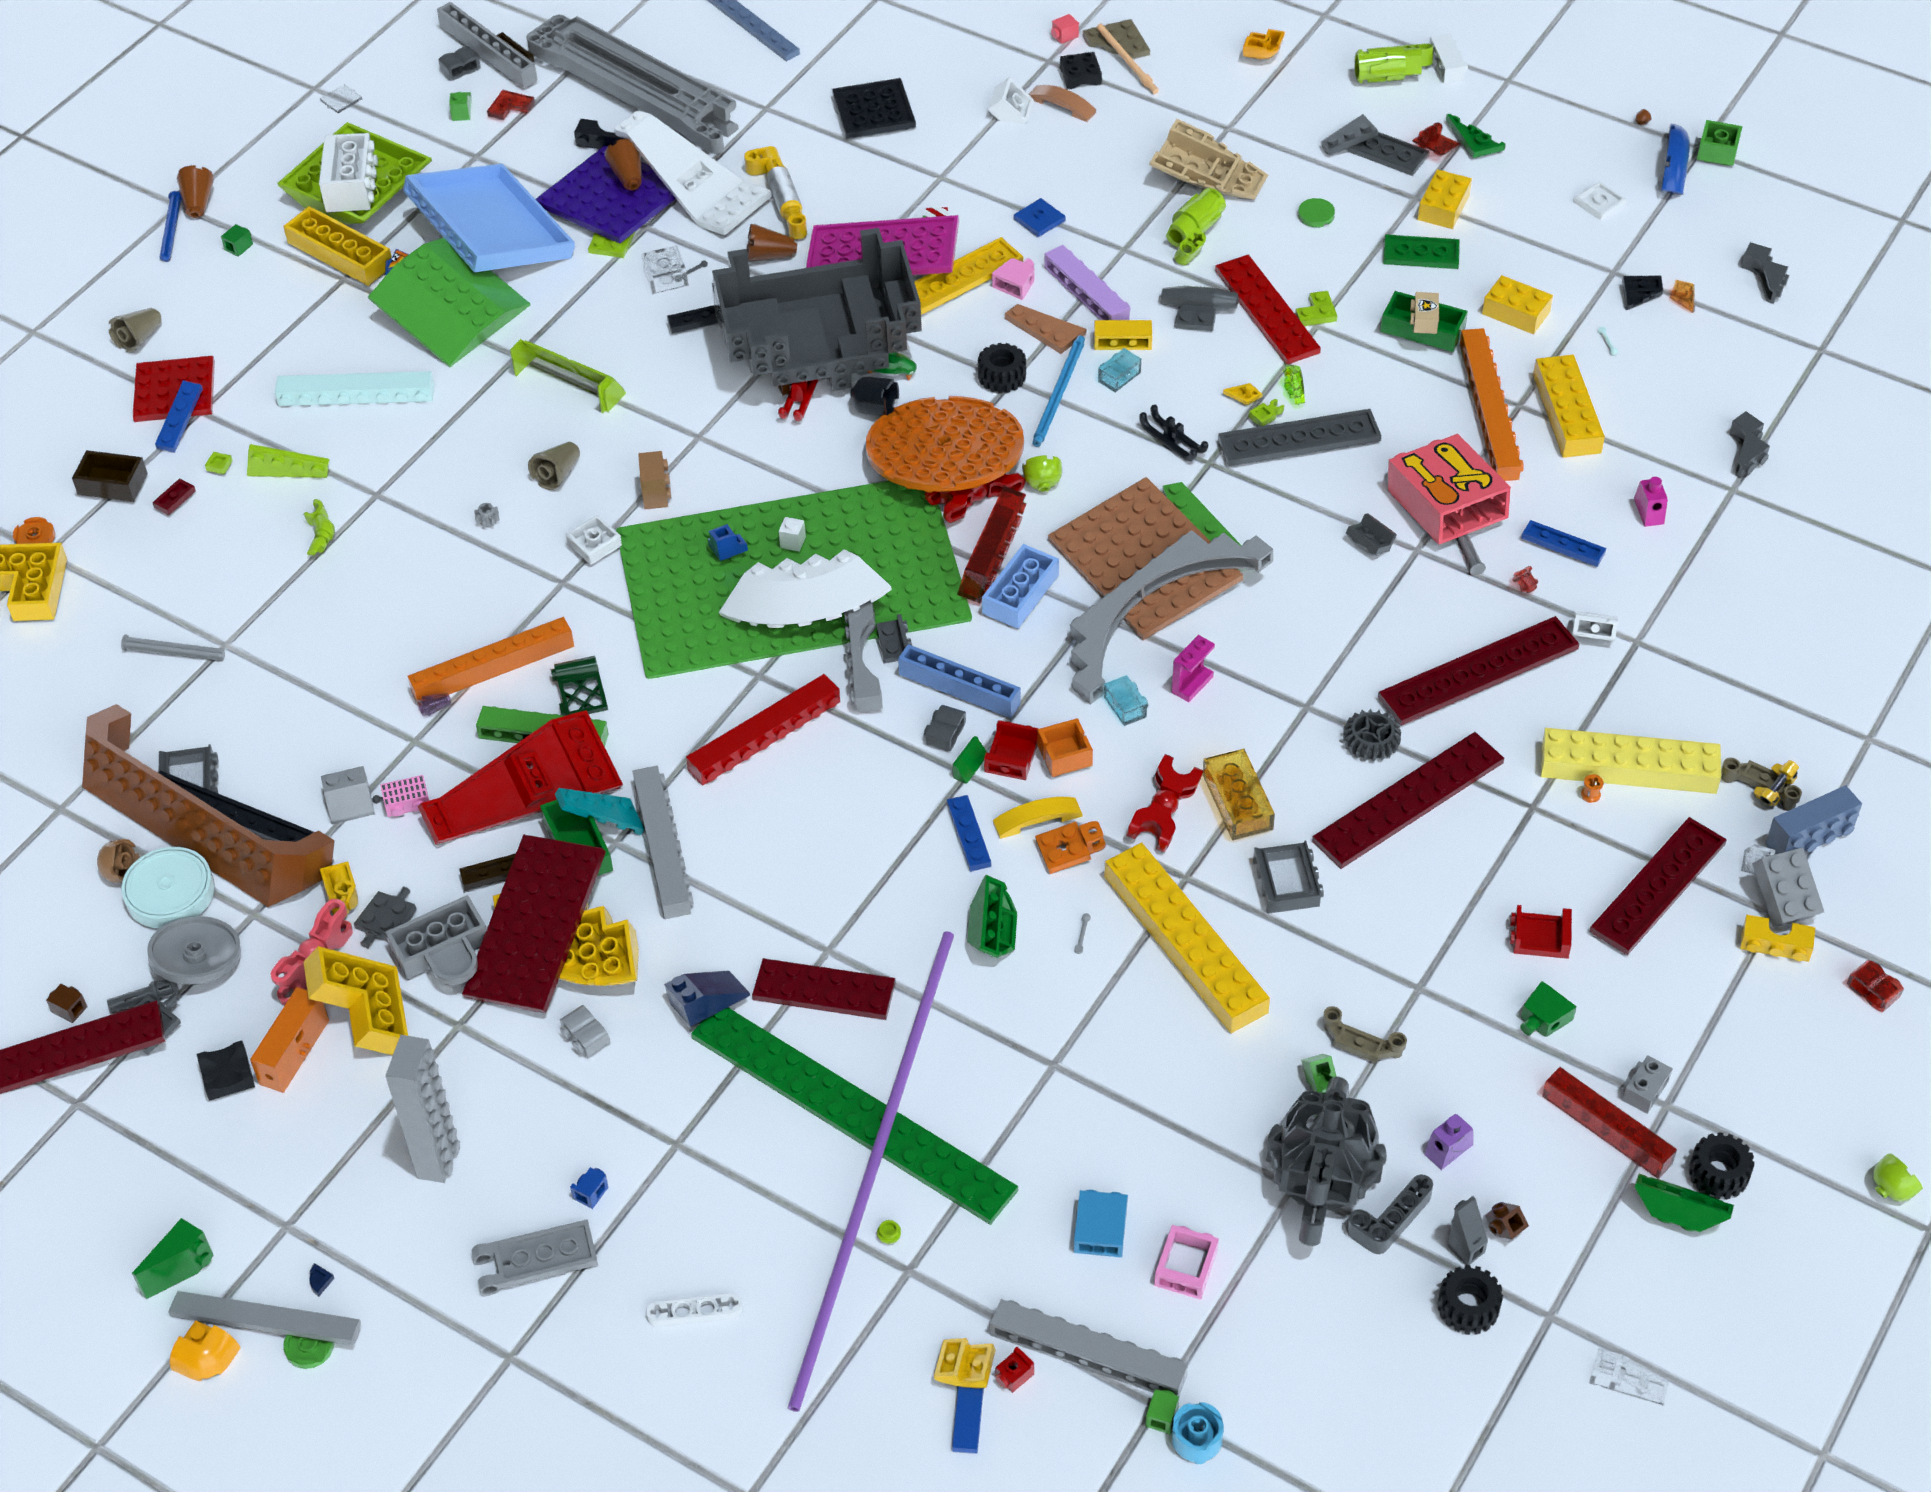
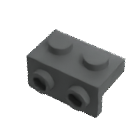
M1369 513L1364 514L1361 523L1348 526L1346 534L1354 542L1361 544L1369 553L1374 555L1390 551L1397 536L1394 531Z

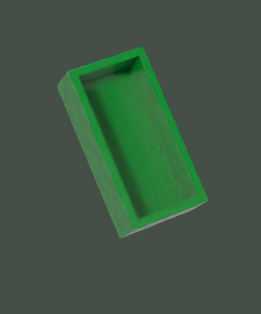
M1394 291L1382 315L1380 332L1454 352L1460 340L1461 330L1466 328L1468 311L1439 303L1437 334L1413 333L1414 325L1410 324V316L1414 311H1410L1411 299L1415 300V296Z
M557 800L540 805L543 822L551 839L603 848L606 854L597 876L613 871L611 855L591 815L585 818L564 811Z

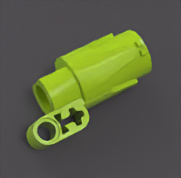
M1412 44L1368 48L1367 51L1359 49L1355 53L1354 58L1356 79L1360 83H1363V80H1367V82L1404 80L1405 76L1421 75L1422 66L1433 64V45Z
M1205 188L1199 195L1196 193L1173 215V223L1165 236L1172 245L1178 247L1174 255V259L1178 264L1187 265L1200 253L1206 242L1204 233L1221 218V213L1226 208V202L1218 190Z

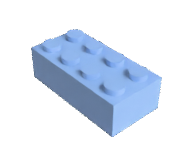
M1023 544L982 596V614L1018 629L1059 576V558Z

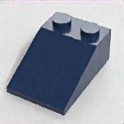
M730 971L687 973L675 977L664 984L671 1006L690 1027L750 996L749 991Z

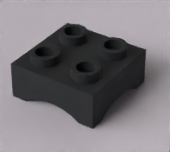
M1095 52L1060 56V69L1064 75L1067 90L1074 89L1083 84L1102 85V72Z
M242 1040L234 1042L232 1045L221 1050L196 1054L209 1101L255 1087L248 1056Z

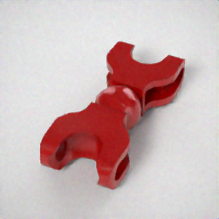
M1019 473L1004 474L989 483L980 485L978 488L926 492L925 499L931 505L946 504L943 518L951 523L964 518L966 509L972 506L973 502L981 501L985 496L988 498L992 496L1011 497L1019 493L1024 488L1025 479Z
M1164 754L1154 777L1159 790L1152 797L1149 807L1138 809L1135 812L1126 836L1132 839H1136L1141 832L1153 833L1158 839L1156 849L1164 853L1169 847L1176 830L1171 815L1178 809L1180 799L1194 795L1203 774V770L1194 767L1190 773L1185 775L1177 773L1172 767L1174 757Z

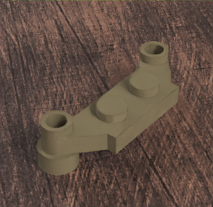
M1726 758L1723 761L1722 780L1726 783L1741 780L1754 787L1770 788L1778 778L1773 770L1751 760L1748 763L1741 764L1735 758ZM1784 783L1780 790H1778L1780 800L1783 802V808L1786 810L1794 809L1801 799V789L1795 785Z
M1330 1006L1324 1010V1028L1333 1038V1046L1375 1063L1379 1059L1389 1057L1400 1058L1407 1045V1038L1403 1033L1394 1032L1389 1035L1388 1040H1383L1343 1024L1341 1021L1342 1012L1338 1007Z

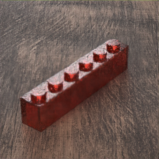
M1559 1067L1546 1080L1542 1097L1657 1179L1673 1164L1677 1152L1675 1147L1563 1068Z

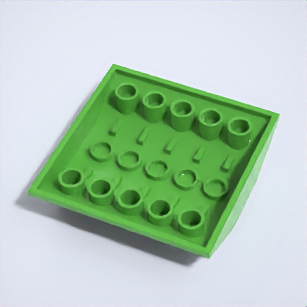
M445 238L421 245L398 262L368 296L370 301L448 367L453 366L530 306V303L491 270L473 272Z

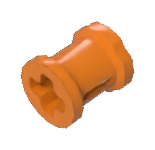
M1590 774L1585 777V787L1582 789L1581 795L1582 799L1586 802L1592 803L1600 800V790L1604 785V781L1600 776Z

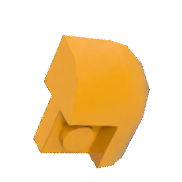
M1268 29L1266 34L1250 32L1243 45V56L1256 59H1270L1280 50L1285 31Z
M195 1320L185 1336L177 1338L170 1355V1368L172 1371L192 1380L201 1381L217 1374L221 1375L228 1368L241 1347L223 1329L215 1325L209 1327Z

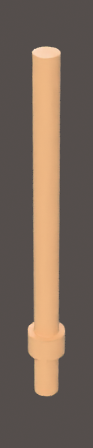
M1103 24L1097 25V30L1137 74L1140 82L1145 87H1148L1153 94H1157L1159 89L1153 83V79L1143 72Z

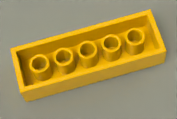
M310 206L283 226L287 243L367 286L385 273L386 261L392 258L390 248Z
M1574 354L1536 358L1533 377L1562 457L1601 454L1605 435Z

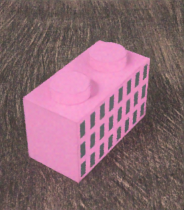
M423 775L380 784L388 817L419 811V804L429 801Z

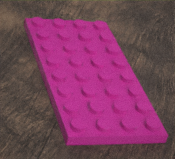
M958 215L813 225L806 268L862 259L860 230L879 228L883 243L903 241L912 275L953 272L959 217Z

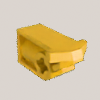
M349 862L320 868L328 901L331 899L342 900L345 903L348 914L349 910L354 909L358 904L356 885ZM334 908V909H332V910H331L332 916H333L340 908Z

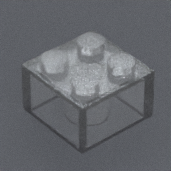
M677 245L641 254L643 269L652 294L689 286L686 268Z

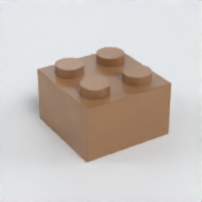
M662 451L638 453L644 510L668 507V499H671V489L667 487V485H670L669 472L665 473V471H668L667 459H663Z

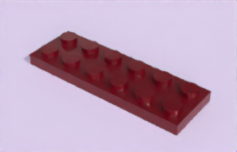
M763 958L752 998L754 1001L887 1020L896 979L893 977Z

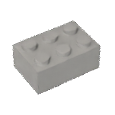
M1804 848L1764 857L1752 863L1773 928L1809 919L1825 912Z

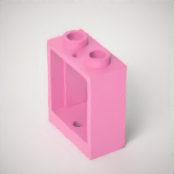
M1172 1225L1155 1273L1154 1286L1202 1300L1218 1251L1219 1238L1209 1233L1192 1231L1185 1226L1178 1227ZM1175 1241L1208 1251L1199 1278L1166 1268Z

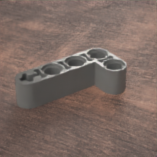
M1422 1174L1415 1176L1378 1219L1364 1210H1354L1349 1215L1348 1235L1374 1254L1385 1253L1429 1203L1433 1190L1432 1179ZM1389 1221H1395V1222H1397V1223H1396V1224H1392V1223H1390ZM1375 1237H1380L1383 1240H1377Z

